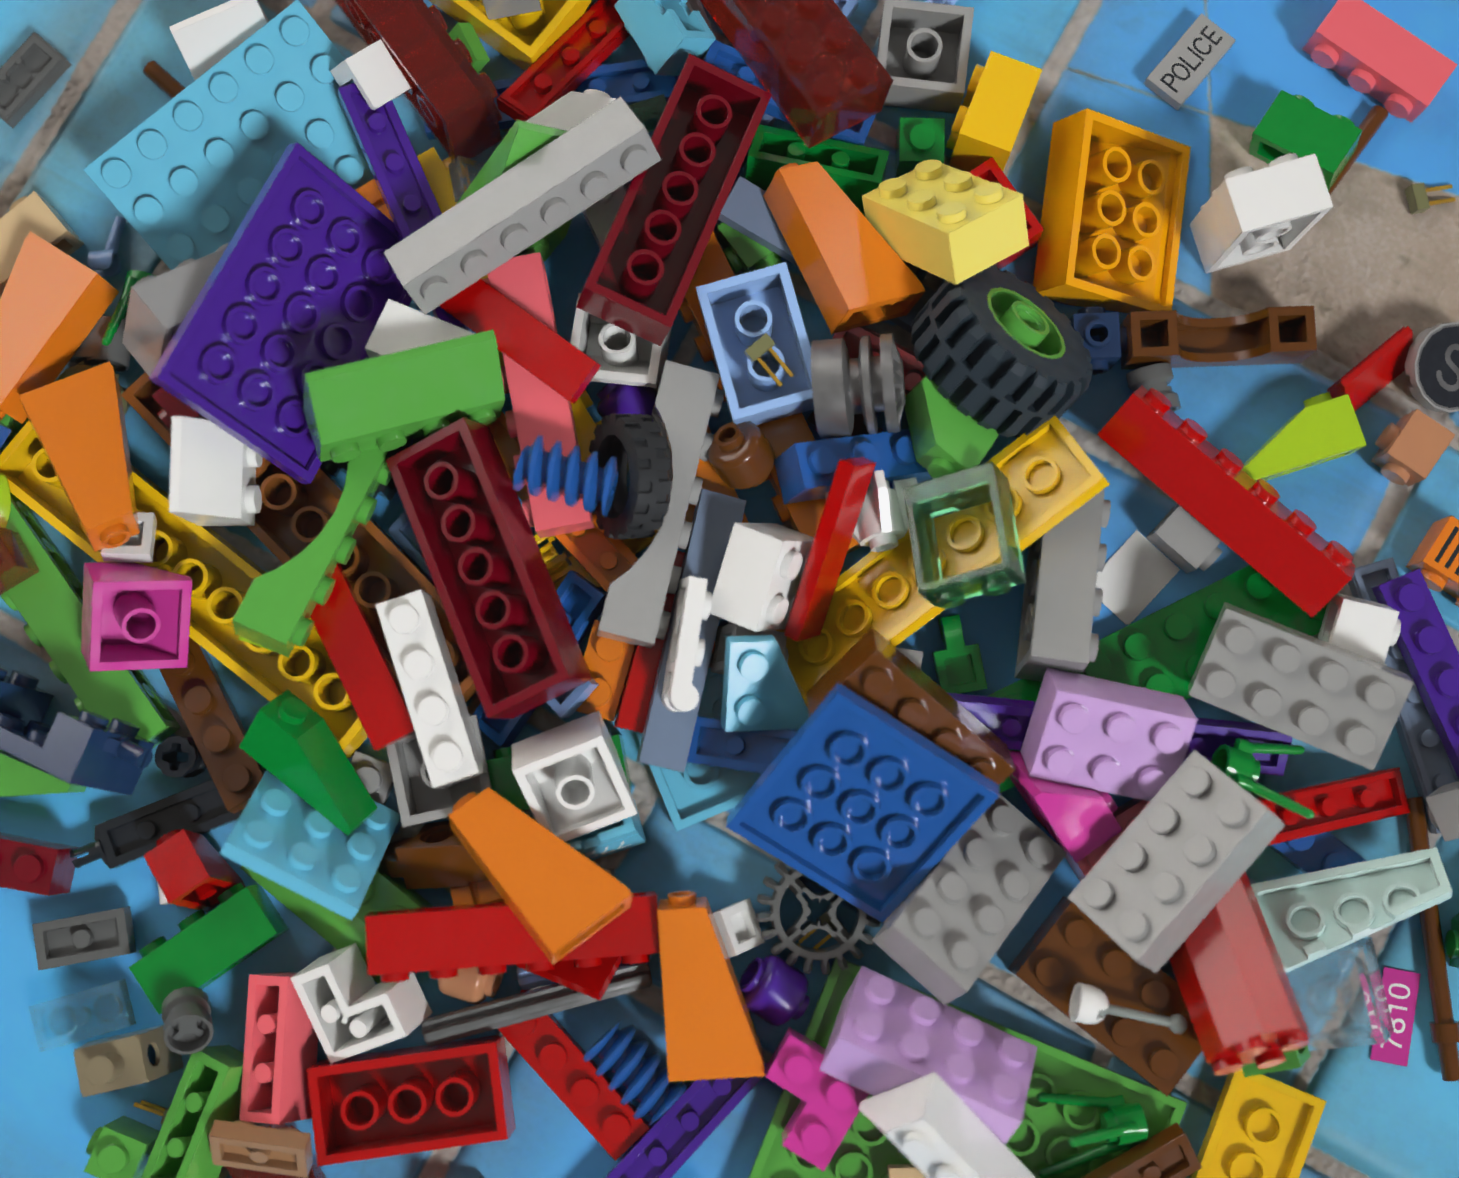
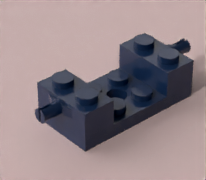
M0 668V749L67 783L132 796L143 769L152 761V749L155 744L138 736L140 727L114 717L109 724L110 720L108 718L83 709L79 717L58 712L52 726L44 724L42 721L54 695L37 687L39 679L16 670H12L9 677L6 676L8 671Z

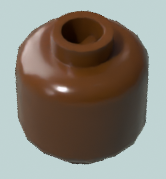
M750 421L737 425L730 422L719 428L714 434L713 442L707 453L710 464L720 478L731 488L740 490L762 484L768 478L775 464V453L771 444L761 429Z

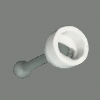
M1078 982L1071 994L1069 1016L1071 1021L1096 1024L1104 1020L1107 1014L1166 1026L1176 1034L1185 1032L1188 1026L1186 1018L1180 1014L1167 1017L1111 1005L1106 994L1093 985Z

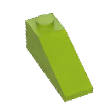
M1330 392L1303 401L1305 408L1292 416L1243 464L1242 470L1255 481L1258 479L1268 481L1350 455L1365 447L1367 444L1349 394L1332 399Z

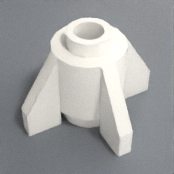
M884 471L873 472L852 536L861 546H870L872 552H883L898 546V540L904 537L908 530L920 497L916 477L893 481V489H890L889 481L885 480ZM826 492V493H825V498H826V499H827V496H828V493H829V492Z

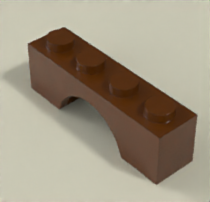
M1314 306L1267 307L1253 313L1224 318H1192L1179 314L1177 310L1130 312L1120 324V326H1125L1127 330V350L1125 354H1121V369H1138L1158 363H1170L1172 368L1300 364L1317 351Z

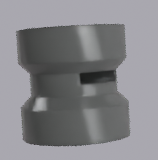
M1170 363L1148 365L1126 374L1129 389L1135 392L1141 385L1147 390L1154 388L1169 399L1172 403L1170 409L1173 412L1181 408L1178 394L1172 391L1171 386H1167L1174 378Z
M182 987L168 994L162 1003L161 1009L164 1022L163 1037L166 1046L172 1052L178 1054H193L201 1051L208 1046L214 1032L211 1019V1004L208 995L196 987Z

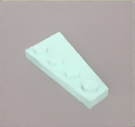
M1437 847L1251 884L1286 973L1444 902L1452 896V888Z

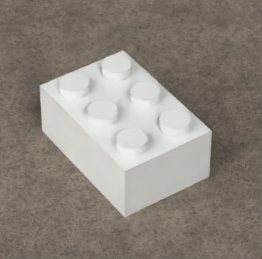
M1291 153L1271 161L1269 167L1253 171L1252 166H1245L1224 176L1225 180L1212 192L1211 198L1200 207V212L1189 225L1205 273L1207 274L1290 250L1333 207L1316 154L1298 158L1296 153Z

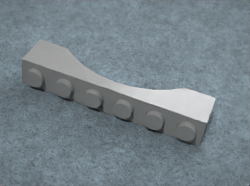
M668 360L665 362L651 416L654 422H657L661 427L660 435L665 437L668 446L666 457H670L671 470L668 471V480H671V494L667 495V501L669 502L668 511L663 516V524L647 551L627 572L609 585L596 636L650 649L654 645L656 638L662 640L665 638L670 612L663 611L666 594L675 595L682 567L674 566L677 549L686 550L692 522L684 520L688 504L697 505L703 478L696 477L695 475L699 459L703 461L708 460V449L714 437V434L706 433L710 416L718 418L724 398V391L717 389L720 374Z

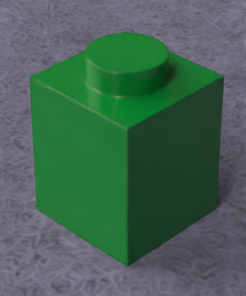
M900 117L895 141V178L914 170L915 166L922 161L939 160L944 164L945 118Z

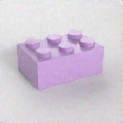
M1047 667L1020 752L1031 777L1151 801L1182 765L1198 719L1183 696Z

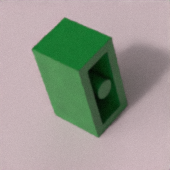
M1281 90L1254 130L1248 154L1268 164L1281 156L1296 153L1298 158L1316 154L1329 192L1354 154L1362 129L1356 127L1345 116L1331 115L1315 107L1312 101L1304 96L1291 95Z

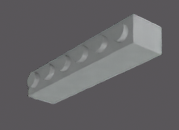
M619 97L383 253L402 286L424 315H426L659 162L661 158L643 124L622 97Z

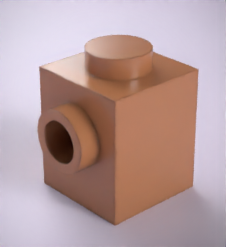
M1415 409L1401 417L1396 425L1390 423L1382 431L1375 442V445L1380 449L1371 462L1382 468V475L1391 482L1409 487L1427 478L1456 434L1420 410Z

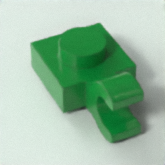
M959 614L939 618L938 625L945 650L932 652L938 685L947 693L958 694L987 689L979 643L965 646Z

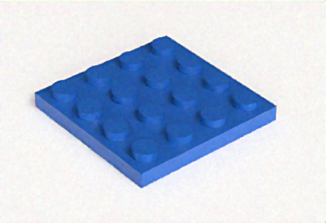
M837 683L727 817L726 827L883 923L999 797V785L840 683Z

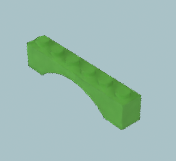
M407 440V443L403 445V447H408L411 440ZM378 447L363 451L357 458L348 461L344 490L334 514L321 533L300 554L279 568L254 579L232 619L236 635L288 658L295 645L302 647L305 644L314 624V621L309 618L317 603L324 606L329 599L335 585V579H332L331 576L338 562L345 565L351 557L357 541L352 536L359 523L366 525L369 522L377 504V499H374L373 496L379 484L387 486L392 478L386 460L394 456L398 449L381 451Z

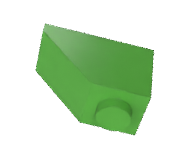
M925 376L905 396L904 408L916 461L927 469L929 475L934 480L947 485L953 490L975 472L999 434L993 428L987 430L978 425L977 420L970 415L965 416L956 409L957 405L949 398L945 399L937 390L938 386L934 380H929Z

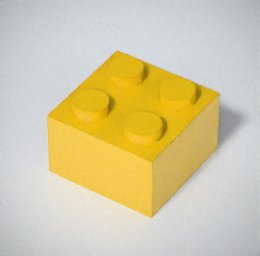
M994 51L990 52L985 67L976 64L963 104L959 107L946 148L953 150L949 166L970 172L993 157L1000 169L1004 170L1043 69Z

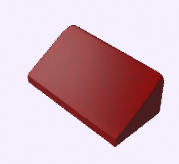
M1403 326L1330 386L1327 391L1330 392L1332 399L1349 394L1354 411H1356L1404 372L1409 347L1413 343L1412 329L1409 326L1406 328Z

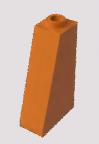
M819 162L801 165L789 163L775 172L774 178L763 197L831 334L907 315L926 290L923 284Z
M31 231L23 242L0 298V421L7 414L21 424L28 417L19 395L53 383L119 293L116 288L98 273Z
M108 361L19 395L27 417L94 552L103 548L121 546L130 537L140 534L121 390L111 362Z
M489 787L478 795L476 792L466 794L452 807L453 812L448 815L451 830L552 965L631 907L632 893L627 886Z
M694 891L669 893L668 899L659 900L657 910L668 1081L765 1076L764 1052L707 897H696V892Z

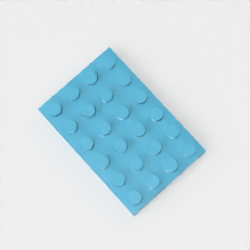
M295 0L83 169L170 270L175 269L187 259L197 260L214 253L219 247L231 241L289 144L298 142L354 190L374 179L338 97L339 85L330 72L344 61L345 58L299 0ZM352 80V81H350L349 83H347V84H345V85H343V86L352 84V83H354V81Z

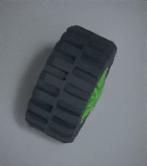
M992 265L957 285L945 280L914 318L911 341L914 345V354L917 361L922 362L924 365L923 372L929 380H934L938 386L937 390L945 399L949 398L957 405L956 409L965 416L970 415L976 419L978 425L987 430L993 428L997 430L999 435L1005 437L1015 436L1017 439L1023 433L1026 435L1030 434L1055 415L1059 419L1088 389L1091 382L1093 365L1090 364L1091 355L1089 349L1083 346L1084 339L1079 331L1073 329L1069 318L1064 313L1061 314L1054 307L1055 303L1047 296L1043 297L1035 290L1036 287L1027 281L1022 282L1016 278L1015 274L1007 270L1000 271L996 266Z

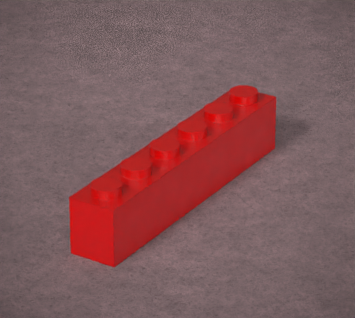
M1141 385L1097 435L1313 618L1353 578L1356 565L1352 563L1354 558L1351 553L1337 541L1332 540L1328 543L1316 533L1317 526L1306 514L1297 509L1292 512L1278 501L1280 498L1279 493L1268 482L1262 479L1255 481L1242 470L1244 467L1242 461L1235 454L1225 448L1219 451L1206 440L1208 434L1198 423L1190 418L1182 420L1170 409L1172 403L1165 395L1154 388L1147 390Z
M654 891L632 892L630 908L559 961L574 960V967L579 968L600 966L604 957L621 956V963L623 964L649 962L650 954L660 953L657 894ZM506 902L370 911L365 916L368 976L380 975V982L406 981L410 979L409 972L429 971V978L442 979L458 976V969L477 967L478 975L507 972L506 965L526 964V971H545L555 968V964L552 965Z

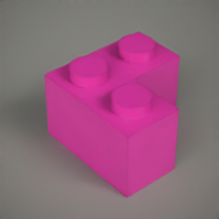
M789 1027L765 1067L766 1078L801 1099L781 1134L782 1146L822 1171H825L860 1111L858 1109L860 1101L867 1099L869 1093L820 1071L826 1049Z

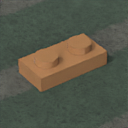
M215 1120L209 1134L213 1165L308 1178L313 1163L310 1133L300 1132L290 1127L276 1129L255 1126L246 1121L227 1122Z

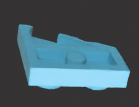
M773 635L726 636L721 726L724 731L800 729L809 718L808 708L777 640Z

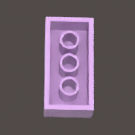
M861 966L842 1000L819 1070L873 1096L936 1072L1005 1145L1022 1122L1037 1047L953 1007L944 1005L940 1001L869 968Z

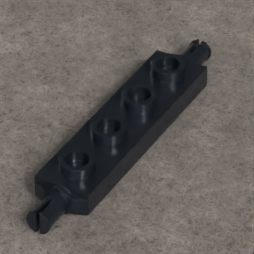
M209 780L95 825V841L70 850V858L80 857L72 861L76 868H80L98 859H102L110 869L118 868L144 858L143 855L157 847L156 841L168 832L186 829L202 835L237 821L243 810L236 814L228 812L213 780Z

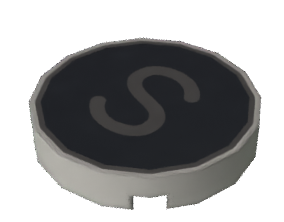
M1459 322L1437 324L1420 332L1409 347L1405 362L1406 376H1410V382L1413 386L1409 387L1412 396L1424 408L1439 413L1459 411Z

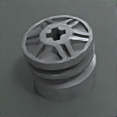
M893 333L880 335V356H873L870 336L861 337L859 358H850L844 338L812 341V392L816 425L820 439L851 436L855 414H863L869 434H877L878 412H885L888 433L900 432L901 416L905 406L903 362L895 346Z

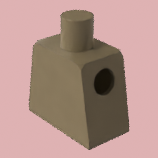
M164 1024L90 1041L74 1049V1059L82 1097L143 1084L184 1068L182 1055L172 1052L165 1044L163 1037ZM149 1044L155 1050V1064L149 1062L147 1050Z

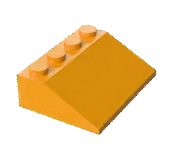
M1088 108L1053 122L1041 225L1044 231L1038 241L1033 286L1036 287L1035 290L1043 297L1047 296L1050 300L1072 306L1103 307L1108 311L1122 313L1172 310L1191 147Z

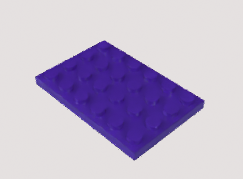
M298 142L289 144L149 379L301 484H311L322 462L319 461L303 412L305 374L369 359L365 347L388 299L408 307L412 301L411 296L402 286L383 253L401 241L394 223Z

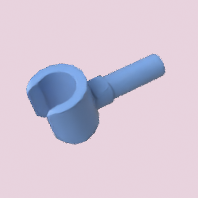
M115 217L108 241H106L105 250L89 251L88 267L95 270L101 277L115 276L121 271L118 249L126 224V219L123 217Z

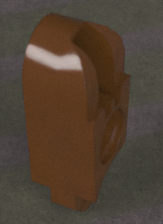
M449 821L425 823L416 837L402 838V840L388 844L380 862L383 871L391 878L403 877L406 889L466 887L471 882L488 880L451 830Z

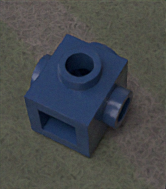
M1096 306L1081 308L1077 311L1078 314H1073L1069 319L1072 322L1071 326L1075 331H1079L1084 339V348L1089 349L1091 355L1090 364L1093 365L1092 375L1106 373L1121 358V354L1126 353V327L1119 324V312L1105 313V308ZM1099 335L1100 342L1094 341L1091 336Z

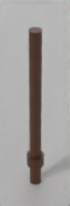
M1423 797L1407 798L1410 813H1406L1410 850L1415 852L1430 849ZM1437 904L1419 912L1434 1021L1429 1024L1432 1042L1437 1043L1442 1080L1459 1081V1052L1457 1042H1459V1021L1454 1020Z

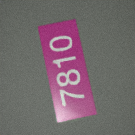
M1384 967L1370 1060L1407 1067L1421 974Z

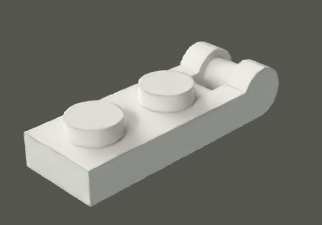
M688 576L679 580L661 696L664 707L671 712L690 711L697 706L699 701V693L692 685L694 667H700L705 650V640L699 638L701 621L708 619L712 605V593L706 591L708 579Z

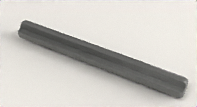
M647 962L619 966L601 1000L649 988L652 985V976ZM555 983L426 1018L422 1022V1033L427 1046H435L594 1003L599 1000Z

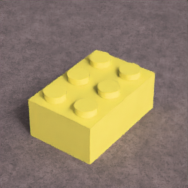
M939 160L922 161L915 166L914 170L898 178L884 180L878 185V188L862 196L866 219L903 261L955 285L1029 246L1023 194L1005 188L999 183L990 182L971 175L968 171H961L945 165Z

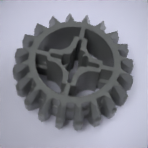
M777 862L774 868L782 876L780 881L777 882L768 876L763 880V884L774 890L772 896L767 894L757 895V902L770 905V911L757 913L756 920L758 922H772L771 927L761 932L762 939L768 940L776 935L779 938V941L772 946L771 953L777 956L785 948L789 949L790 953L786 957V963L792 967L799 956L803 957V972L806 974L811 973L813 960H820V968L823 975L830 973L828 960L832 958L837 959L841 970L847 969L848 964L843 954L848 950L856 959L860 960L864 955L855 944L860 939L866 944L873 945L872 939L874 937L864 932V928L866 925L880 927L881 922L872 916H867V913L857 908L854 925L848 933L836 918L837 906L843 898L835 895L830 890L820 893L813 892L799 879L803 875L794 868L787 871L781 862ZM789 888L800 901L802 909L794 924L785 931L780 920L779 910L783 894ZM803 892L811 900L817 898L819 903L822 898L827 901L831 899L826 911L830 916V921L836 926L835 929L831 928L826 921L823 923L819 922L818 917L816 922L807 921L811 910L807 900L802 896ZM813 929H822L834 937L838 943L826 948H810L796 941Z

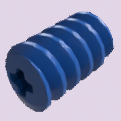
M538 435L532 445H527L521 452L514 473L513 489L520 491L528 482L529 494L537 497L546 487L547 499L552 502L557 501L564 492L565 503L569 507L576 506L583 496V506L586 512H593L601 502L602 515L606 517L613 502L619 477L616 457L611 456L604 468L599 467L598 452L593 451L587 461L582 462L580 447L576 445L567 457L562 456V441L559 440L554 443L548 452L544 450V437Z
M620 1020L585 1053L583 1060L586 1063L599 1057L601 1062L595 1074L599 1077L612 1071L614 1076L607 1088L612 1091L625 1086L627 1089L620 1101L621 1104L626 1105L637 1100L639 1105L633 1117L637 1120L649 1114L652 1117L649 1125H651L683 1095L687 1087L683 1081L669 1086L668 1067L656 1072L661 1055L654 1053L643 1057L649 1042L646 1039H641L631 1043L630 1041L636 1032V1027L632 1024L619 1029Z

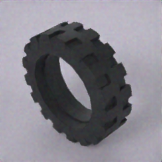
M647 414L606 415L601 419L602 424H597L594 430L595 439L590 442L589 452H598L599 467L604 468L611 456L616 457L619 477L609 513L606 517L602 515L601 502L592 512L593 515H597V526L600 530H604V535L608 538L636 539L652 537L655 535V530L661 528L663 524L662 516L667 514L669 502L667 501V494H671V480H668L671 461L670 457H666L668 446L665 437L660 435V425L657 422H652L653 417ZM627 461L629 463L630 473L629 493L627 489L626 475Z

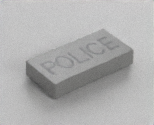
M1201 13L1146 78L1144 85L1178 111L1229 51L1236 40Z

